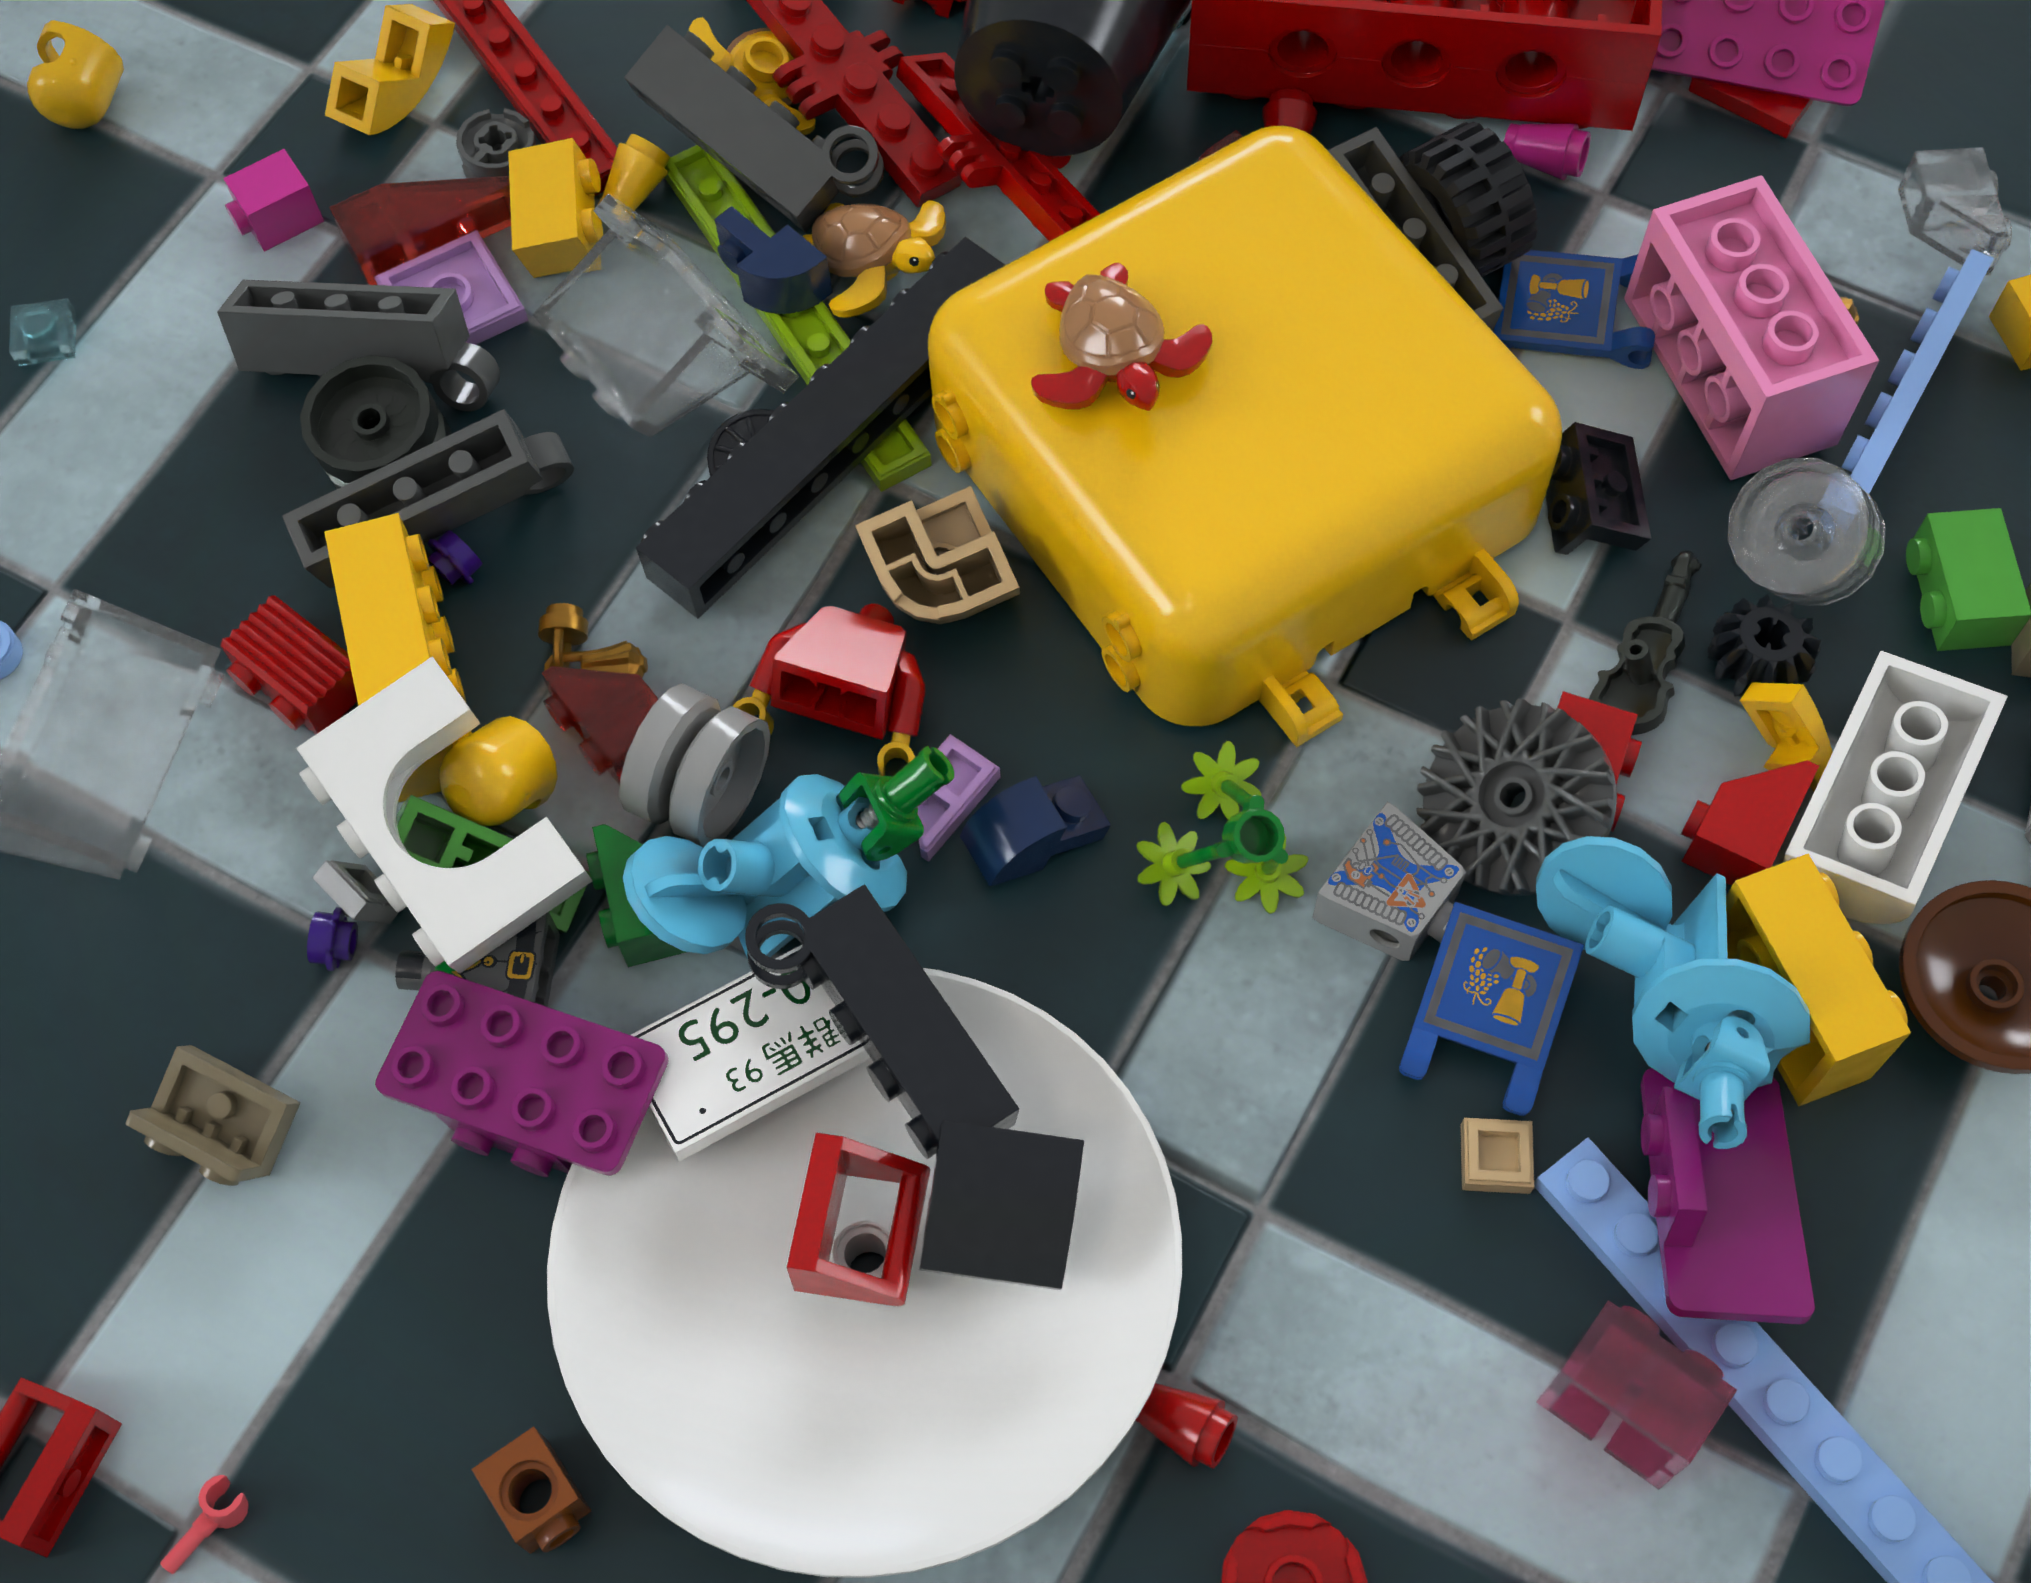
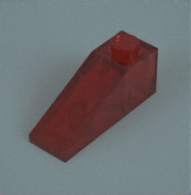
M508 176L379 184L332 205L329 209L345 246L367 284L377 285L374 276L475 230L479 232L483 239L511 226L510 183Z

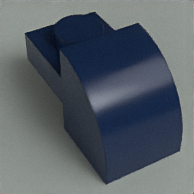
M732 206L714 219L720 245L717 247L719 256L724 264L733 273L738 275L743 300L750 306L768 313L790 314L807 310L819 304L833 293L827 256L788 224L770 238Z
M1080 775L1042 786L1038 778L1034 776L1007 788L985 803L968 820L960 837L991 887L1043 870L1052 855L1102 840L1111 824Z

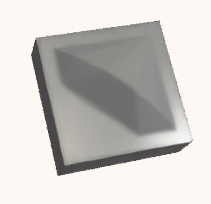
M333 860L325 861L313 876V879L342 908L344 915L351 917L353 920L390 924L398 914L377 887L374 881L377 877L366 865Z

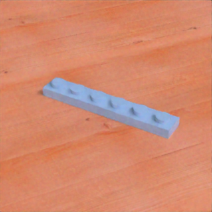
M1971 249L1960 271L1950 266L1948 267L1932 298L1943 304L1938 312L1928 307L1926 308L1910 338L1911 341L1920 344L1916 354L1904 349L1887 381L1898 386L1893 396L1881 392L1865 422V425L1874 428L1875 431L1870 440L1860 435L1857 436L1841 467L1852 472L1846 484L1834 479L1817 511L1828 517L1817 538L1818 540L1838 549L1841 548L1994 259L1993 257Z

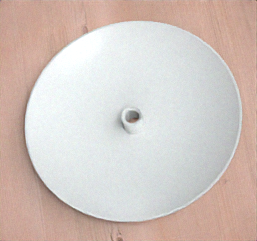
M923 968L1019 1107L1016 1123L1010 1130L1084 1140L1073 1227L1061 1290L919 1270L936 1154L929 1159H926L921 1154L905 1127V1123L912 1120L897 1097L888 1102L878 1091L866 1068L873 1063L871 1058L680 1162L650 1108H648L625 1162L618 1173L607 1176L572 1164L561 1190L552 1225L547 1263L548 1313L553 1346L565 1386L582 1423L604 1457L638 1495L665 1518L696 1538L738 1558L781 1571L820 1577L873 1578L914 1573L957 1562L999 1545L1036 1524L1072 1497L1104 1465L1129 1433L1149 1399L1162 1369L1178 1313L1182 1280V1233L1176 1194L1165 1157L1154 1132L1129 1089L1106 1061L1076 1033L1047 1012L1016 995L976 979L941 970ZM816 1133L844 1136L930 1167V1176L905 1305L890 1306L794 1291L786 1267ZM847 1176L829 1262L850 1268L851 1262L857 1256L866 1252L878 1253L884 1257L885 1261L900 1183ZM884 1262L878 1269L866 1274L881 1278Z

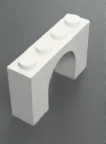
M432 656L296 749L308 764V767L299 772L309 790L322 805L333 800L346 820L336 826L344 840L360 859L370 853L382 870L383 874L374 880L381 893L397 913L408 907L420 924L421 928L414 932L412 936L423 953L435 967L445 961L452 969L462 973L593 880L547 816L487 858L465 867L440 868L430 866L414 859L407 852L400 838L396 821L397 804L403 786L411 774L425 761L481 724Z

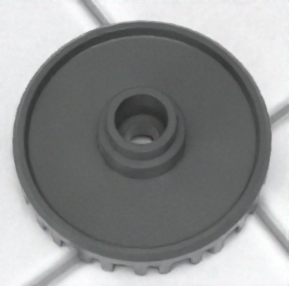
M1517 699L1515 704L1512 705L1507 700L1499 701L1500 708L1490 711L1483 706L1476 707L1475 718L1473 719L1463 715L1460 720L1464 725L1452 734L1447 730L1441 733V737L1445 742L1444 745L1435 744L1432 746L1431 752L1436 757L1430 769L1422 766L1420 773L1426 778V782L1419 783L1417 786L1418 792L1423 796V808L1417 807L1416 811L1425 821L1420 826L1421 829L1463 866L1466 872L1465 881L1495 894L1506 896L1536 894V877L1545 857L1562 843L1586 836H1609L1616 812V781L1610 760L1598 740L1580 722L1571 718L1565 711L1560 708L1555 710L1549 704L1543 702L1541 706L1529 704L1524 699ZM1525 791L1524 802L1518 807L1511 808L1513 799L1520 792Z

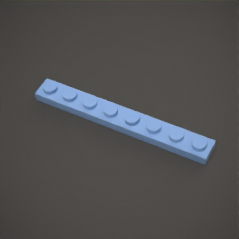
M1589 1137L1537 1177L1534 1183L1537 1191L1887 1583H1994L1757 1322L1679 1317L1669 1311L1666 1305L1656 1217L1650 1215L1648 1202Z

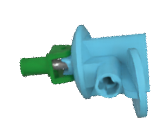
M925 746L919 752V755L893 777L859 772L845 786L836 780L819 774L798 776L784 789L781 797L732 840L713 839L704 848L690 840L671 836L647 840L627 859L623 874L627 900L639 920L660 940L682 951L699 954L712 953L724 949L738 936L746 956L745 933L747 925L757 911L771 904L784 903L793 905L801 909L810 918L865 884L883 912L890 911L905 895L907 886V870L897 853L917 841L923 835L924 827L918 816V806L942 786L949 784L954 779L955 772L948 758L937 748L932 747L930 749L929 746ZM779 917V918H773V919H771V920L765 922L763 925H765V924H767V923H769V922H772V921H777V920H787V921H792V922H795V921H793V920H791V919H788V918ZM788 934L773 935L763 942L760 950L766 956L771 957L794 937Z

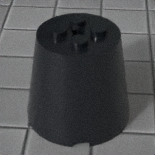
M967 0L954 67V79L959 97L970 115L986 131L1001 141L1021 147L1023 151L1028 152L1030 150L1046 156H1069L1089 151L1102 144L1114 132L1186 12L1191 0Z

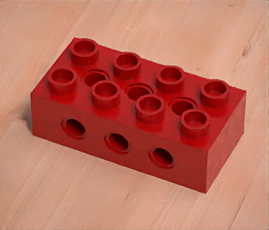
M1192 0L1187 91L1226 94L1236 99L1248 100L1259 97L1269 98L1272 93L1281 89H1297L1308 93L1312 97L1313 102L1335 104L1346 109L1373 107L1439 113L1456 119L1484 117L1550 124H1578L1579 129L1594 127L1633 131L1661 38L1662 0Z

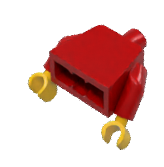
M871 603L865 605L858 614L834 606L822 607L807 623L799 624L775 634L769 640L749 686L755 688L751 697H745L736 701L733 707L753 716L759 715L760 719L768 722L770 734H772L774 729V720L766 709L770 699L772 707L883 740L886 731L892 732L891 742L885 744L877 756L879 775L885 776V766L889 760L901 758L909 763L915 758L909 745L911 736H918L926 688L915 655L905 651L906 632L901 626L894 624V617L888 609L879 604Z

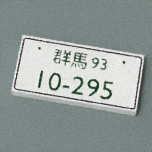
M802 945L776 959L781 960L794 956L801 949ZM795 971L788 972V973H782V974H777V973H772V974H775V975H788V974H791V973H793V972H795ZM749 972L631 1034V1036L660 1045L668 1055V1065L649 1108L679 1162L870 1059L860 1041L849 1045L837 1030L829 1014V1010L835 1007V1004L822 985L812 990L803 981L792 988L775 989L762 984L752 972Z

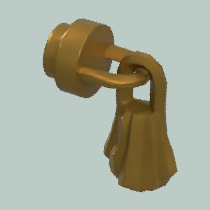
M555 603L547 606L546 614L539 618L538 637L547 643L553 644V655L548 658L544 667V673L549 681L557 684H595L622 692L627 691L631 687H638L643 675L648 671L647 658L641 654L639 647H635L626 640L600 649L571 651L573 645L583 644L588 639L589 622L583 617V610L576 605L568 603ZM570 662H580V673H567Z

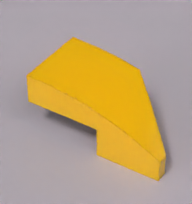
M1752 682L1739 701L1767 744L1775 748L1763 767L1767 770H1772L1806 760L1819 765L1810 785L1814 792L1833 752L1823 721L1804 684Z

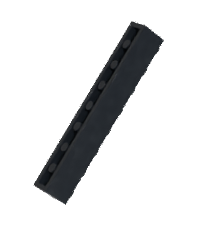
M964 237L949 252L945 251L939 254L930 265L928 272L910 289L905 288L894 297L889 309L871 326L862 327L853 336L848 348L831 364L827 363L819 367L812 375L809 384L790 402L780 404L771 414L768 423L749 441H743L735 446L725 464L707 481L703 480L695 484L687 493L684 502L665 520L654 523L645 532L636 550L646 578L699 619L932 394L928 357V334L935 314L951 295L1000 269L1005 264L967 237Z

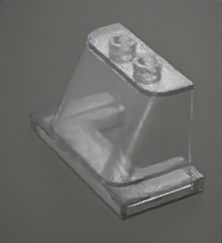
M609 193L593 210L607 225L609 230L533 314L536 320L564 350V353L559 357L561 362L583 381L589 379L597 388L592 394L595 401L610 415L617 419L621 416L632 429L648 437H653L750 373L783 394L799 378L793 369L666 232Z

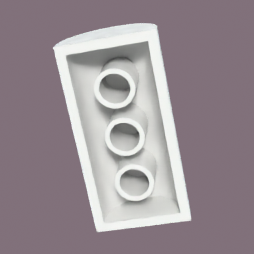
M1880 651L1789 844L1783 863L1809 853L1819 873H1825L1834 883L1839 896V907L1846 918L1872 924H1893L1907 919L1914 911L2008 696Z

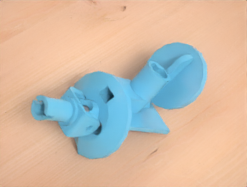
M1586 836L1562 843L1545 857L1536 877L1537 907L1548 927L1560 937L1584 944L1583 950H1586L1587 954L1635 976L1634 1008L1632 1010L1633 1042L1648 1066L1675 1083L1674 1089L1700 1100V1122L1698 1126L1699 1136L1704 1143H1709L1712 1139L1713 1131L1714 1148L1730 1149L1737 1147L1747 1137L1744 1101L1757 1087L1772 1083L1774 1070L1783 1057L1794 1049L1810 1043V1010L1797 988L1772 969L1740 959H1728L1726 877L1716 873L1676 922L1671 925L1669 922L1672 918V885L1661 865L1644 850L1613 837Z

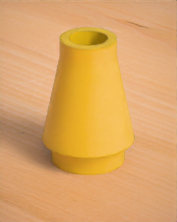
M630 134L625 144H618L603 196L597 206L613 218L627 223L632 213L668 174L665 166L670 156L650 141L636 134Z

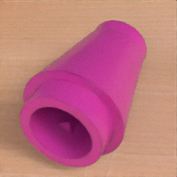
M1511 123L1506 131L1504 142L1519 163L1565 180L1567 176H1581L1589 153L1591 134L1588 131L1579 130L1578 124L1518 125Z

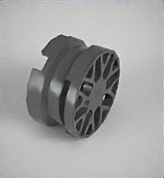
M504 108L503 114H491L490 109L473 114L461 125L457 132L456 140L458 153L463 162V172L469 185L478 192L491 196L510 195V189L506 190L505 182L509 181L508 151L536 145L535 134L530 127L529 120L520 113Z

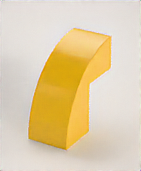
M413 4L385 5L375 59L334 62L325 116L367 135L381 133L399 123L421 101L436 78L447 54L455 23Z

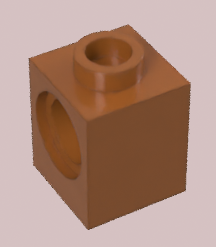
M534 1426L471 1469L515 1543L529 1554L538 1548H541L543 1552H549L567 1542L580 1530L581 1526L578 1520L592 1511L549 1441ZM536 1480H550L552 1493L544 1508L535 1513H522L520 1498L524 1489Z

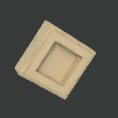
M1464 1118L1461 1123L1462 1190L1531 1194L1534 1189L1532 1121Z

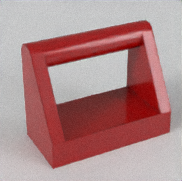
M816 1133L786 1267L794 1291L890 1306L905 1305L930 1176V1167L844 1136ZM847 1176L900 1183L881 1278L829 1262Z
M20 1377L0 1412V1469L38 1403L63 1413V1416L3 1520L0 1519V1538L47 1558L122 1423L81 1401Z

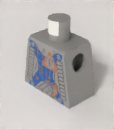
M1387 801L1319 890L1312 918L1320 924L1399 960L1410 961L1429 935L1441 943L1454 905L1453 902L1459 894L1466 872L1459 862L1396 806Z

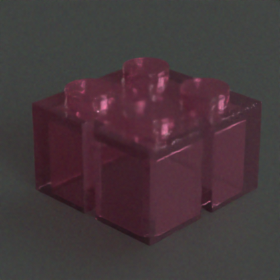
M1608 1300L1581 1334L1536 1403L1590 1441L1595 1437L1610 1412H1613L1622 1419V1422L1603 1450L1659 1490L1674 1475H1677L1692 1462L1737 1389L1722 1379L1724 1377L1722 1370L1712 1360L1693 1350L1686 1349L1682 1352L1659 1336V1327L1647 1315L1631 1306L1623 1305L1619 1308Z

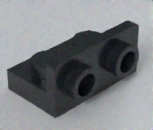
M1574 422L1562 433L1560 450L1546 492L1548 522L1551 527L1554 551L1568 555L1587 539L1637 551L1651 540L1634 439L1631 436Z

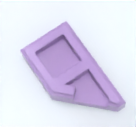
M951 734L939 746L938 750L952 764L955 772L954 779L949 784L942 786L918 806V816L924 827V833L919 838L921 857L928 862L1001 778L1000 767Z

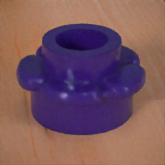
M447 530L437 541L435 539L428 541V546L433 551L428 557V563L430 566L435 567L436 572L446 582L453 585L459 578L469 585L474 582L471 576L483 563L462 539L451 530Z
M336 907L333 913L315 912L309 927L307 940L308 961L314 964H324L328 971H335L340 966L341 960L351 961L357 947L358 925L356 922L347 921V917L344 915L341 907Z

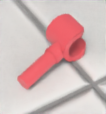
M214 1476L202 1486L198 1498L199 1506L203 1512L192 1523L193 1526L160 1562L161 1566L169 1573L174 1574L206 1537L208 1538L217 1527L224 1529L235 1527L243 1522L248 1513V1499L244 1493H240L227 1508L222 1510L213 1509L215 1502L226 1493L231 1484L227 1476Z

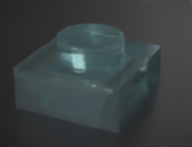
M68 298L11 306L9 353L18 366L76 358V311Z

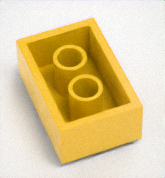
M1809 853L1735 880L1726 895L1728 959H1740L1772 969L1797 988L1810 1010V1043L1794 1049L1783 1057L1777 1065L1797 1105L1802 1106L1871 1079L1911 1034V1031L1907 1026L1908 1018L1903 1003L1893 991L1885 988L1873 967V956L1868 942L1861 933L1852 930L1839 907L1838 892L1832 880L1825 873H1819Z

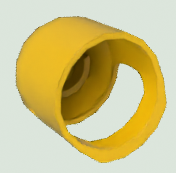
M51 20L44 25L37 43L38 54L44 63L33 67L27 80L30 101L41 115L53 123L71 129L88 128L101 121L110 106L124 71L122 59L112 46L88 30L69 23ZM56 37L62 38L65 42L60 56L51 42V39Z
M512 716L496 718L462 739L445 754L439 769L440 790L451 810L455 814L482 826L501 825L512 819L523 809L539 807L554 792L558 778L553 753L541 733L526 721Z

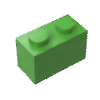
M1992 508L1927 513L1915 536L1908 541L1906 562L1909 572L1912 575H1917L1922 593L1920 602L1921 619L1926 628H1931L1937 651L2011 646L2030 619L2031 608L2002 509Z

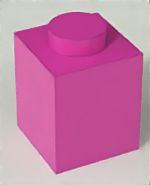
M285 149L223 178L233 198V201L225 204L232 221L242 236L252 232L264 252L324 222L308 183Z

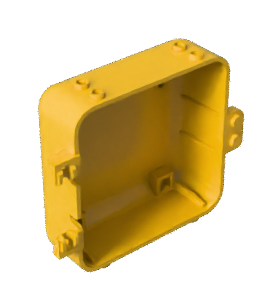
M1269 126L1258 129L957 291L941 305L935 314L928 334V357L932 405L937 430L935 431V439L942 456L954 472L961 473L965 470L1102 648L1101 653L1104 664L1115 683L1125 692L1134 690L1142 702L1159 717L1183 726H1207L1221 722L1259 700L1297 748L1340 722L1343 718V713L1340 711L1334 696L1314 673L1309 674L1307 672L1315 664L1317 654L1321 649L1325 648L1330 656L1409 610L1414 593L1420 589L1427 596L1433 595L1445 611L1452 607L1457 611L1461 619L1460 629L1471 641L1516 614L1519 604L1516 588L1508 575L1493 558L1524 540L1537 523L1561 446L1562 423L1557 405L1539 381L1316 138L1307 132L1289 126ZM1119 262L1128 270L1127 286L1145 297L1159 313L1165 331L1164 339L1178 338L1199 324L1206 325L1212 333L1213 342L1206 359L1190 375L1174 378L1155 371L1159 381L1160 392L1155 405L1150 411L1129 404L1120 395L1117 382L1107 381L1099 397L1090 406L1082 409H1063L1045 404L1034 395L1032 390V377L1038 374L1066 373L1078 367L1067 358L1060 344L1059 328L1062 312L1051 308L1046 302L1044 289L1046 284L1051 282L1069 281L1075 285L1086 274L1100 275V271ZM1479 590L1489 600V602L1482 606L1472 597ZM1303 697H1306L1313 708L1303 714L1296 703Z

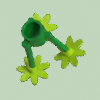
M1231 741L1223 743L1218 754L1217 763L1203 752H1194V763L1204 776L1193 777L1184 781L1181 785V789L1185 793L1194 795L1204 794L1196 811L1197 817L1200 819L1207 818L1220 804L1222 813L1228 820L1224 825L1222 841L1194 850L1198 840L1195 831H1189L1176 842L1170 825L1162 822L1157 831L1158 845L1144 840L1136 845L1137 851L1142 857L1154 863L1146 867L1138 875L1137 881L1143 885L1160 881L1158 893L1159 900L1163 906H1168L1172 903L1176 896L1177 888L1189 899H1198L1199 889L1191 875L1207 872L1211 868L1209 861L1229 856L1233 859L1225 863V869L1234 875L1247 877L1235 892V900L1237 902L1250 899L1260 891V898L1265 911L1273 914L1277 909L1279 901L1278 890L1295 898L1304 895L1303 887L1288 874L1297 872L1305 867L1309 859L1303 854L1288 855L1285 851L1286 836L1280 819L1272 812L1264 810V799L1261 796L1260 790L1254 785L1243 781L1257 770L1259 760L1257 758H1249L1235 764V746ZM1238 804L1243 807L1242 812H1239Z

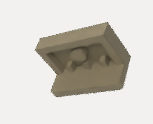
M192 1045L177 1046L150 1108L131 1110L125 1124L146 1136L144 1143L153 1150L171 1156L183 1155L201 1165L199 1172L207 1179L223 1185L236 1186L241 1181L270 1175L301 1102Z

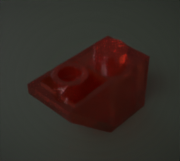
M551 666L541 673L550 693V697L543 701L546 709L564 732L573 727L584 740L578 744V747L596 774L600 776L608 771L620 786V777L627 752L639 726L658 700V697L640 675Z

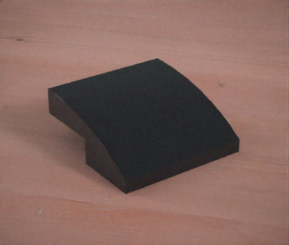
M942 1120L931 1196L928 1201L919 1270L1061 1290L1073 1227L1084 1140Z

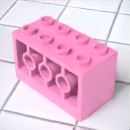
M1760 175L1653 209L1624 300L1639 326L1647 327L1654 331L1655 342L1653 349L1730 481L1838 445L1880 360L1764 177Z

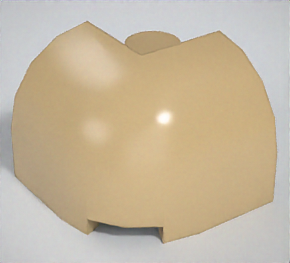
M972 486L917 510L911 500L855 525L882 588L896 608L916 620L936 624L957 621L1020 594V587L995 532H992Z

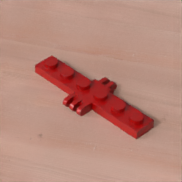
M746 0L794 58L779 66L773 73L772 78L780 88L788 86L785 94L793 104L801 102L799 111L805 119H813L835 108L848 125L858 126L868 131L877 144L885 170L917 208L926 201L934 200L961 186V175H957L950 168L949 163L945 162L937 153L939 140L889 82L893 75L892 69L899 65L900 57H903L904 54L895 45L888 47L891 39L884 30H878L865 37L859 30L849 33L822 0Z
M946 52L900 57L896 77L914 95L915 99L942 125L943 129L951 135L944 138L938 144L937 153L945 162L949 163L950 168L957 175H961L962 181L969 188L997 185L1003 194L1031 221L1032 225L1049 242L1100 215L1089 201L1058 170L1069 163L1071 155L1046 156L1030 150L1028 152L1023 151L1021 147L999 140L975 121L959 97L954 79L955 61Z

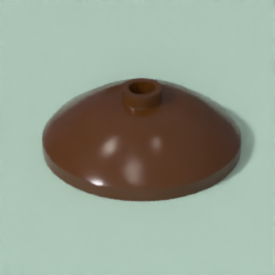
M1996 880L1975 881L1957 885L1929 901L1916 915L1906 931L1899 958L1900 979L1905 998L1911 1011L1926 1032L1937 1043L1958 1058L1995 1072L2030 1074L2031 888L2017 883ZM1979 985L1992 988L1998 1000H1990L1980 991Z

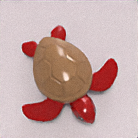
M1119 262L1100 271V275L1086 274L1075 285L1069 281L1051 282L1046 284L1044 289L1046 302L1051 308L1062 312L1059 328L1060 344L1067 358L1078 367L1066 373L1038 374L1032 377V390L1034 395L1045 404L1063 409H1082L1090 406L1099 397L1107 381L1117 382L1120 395L1129 404L1150 411L1155 405L1160 392L1159 381L1155 371L1174 378L1190 375L1206 359L1213 342L1212 333L1206 325L1199 324L1178 338L1164 339L1165 331L1159 313L1145 297L1127 286L1128 270Z

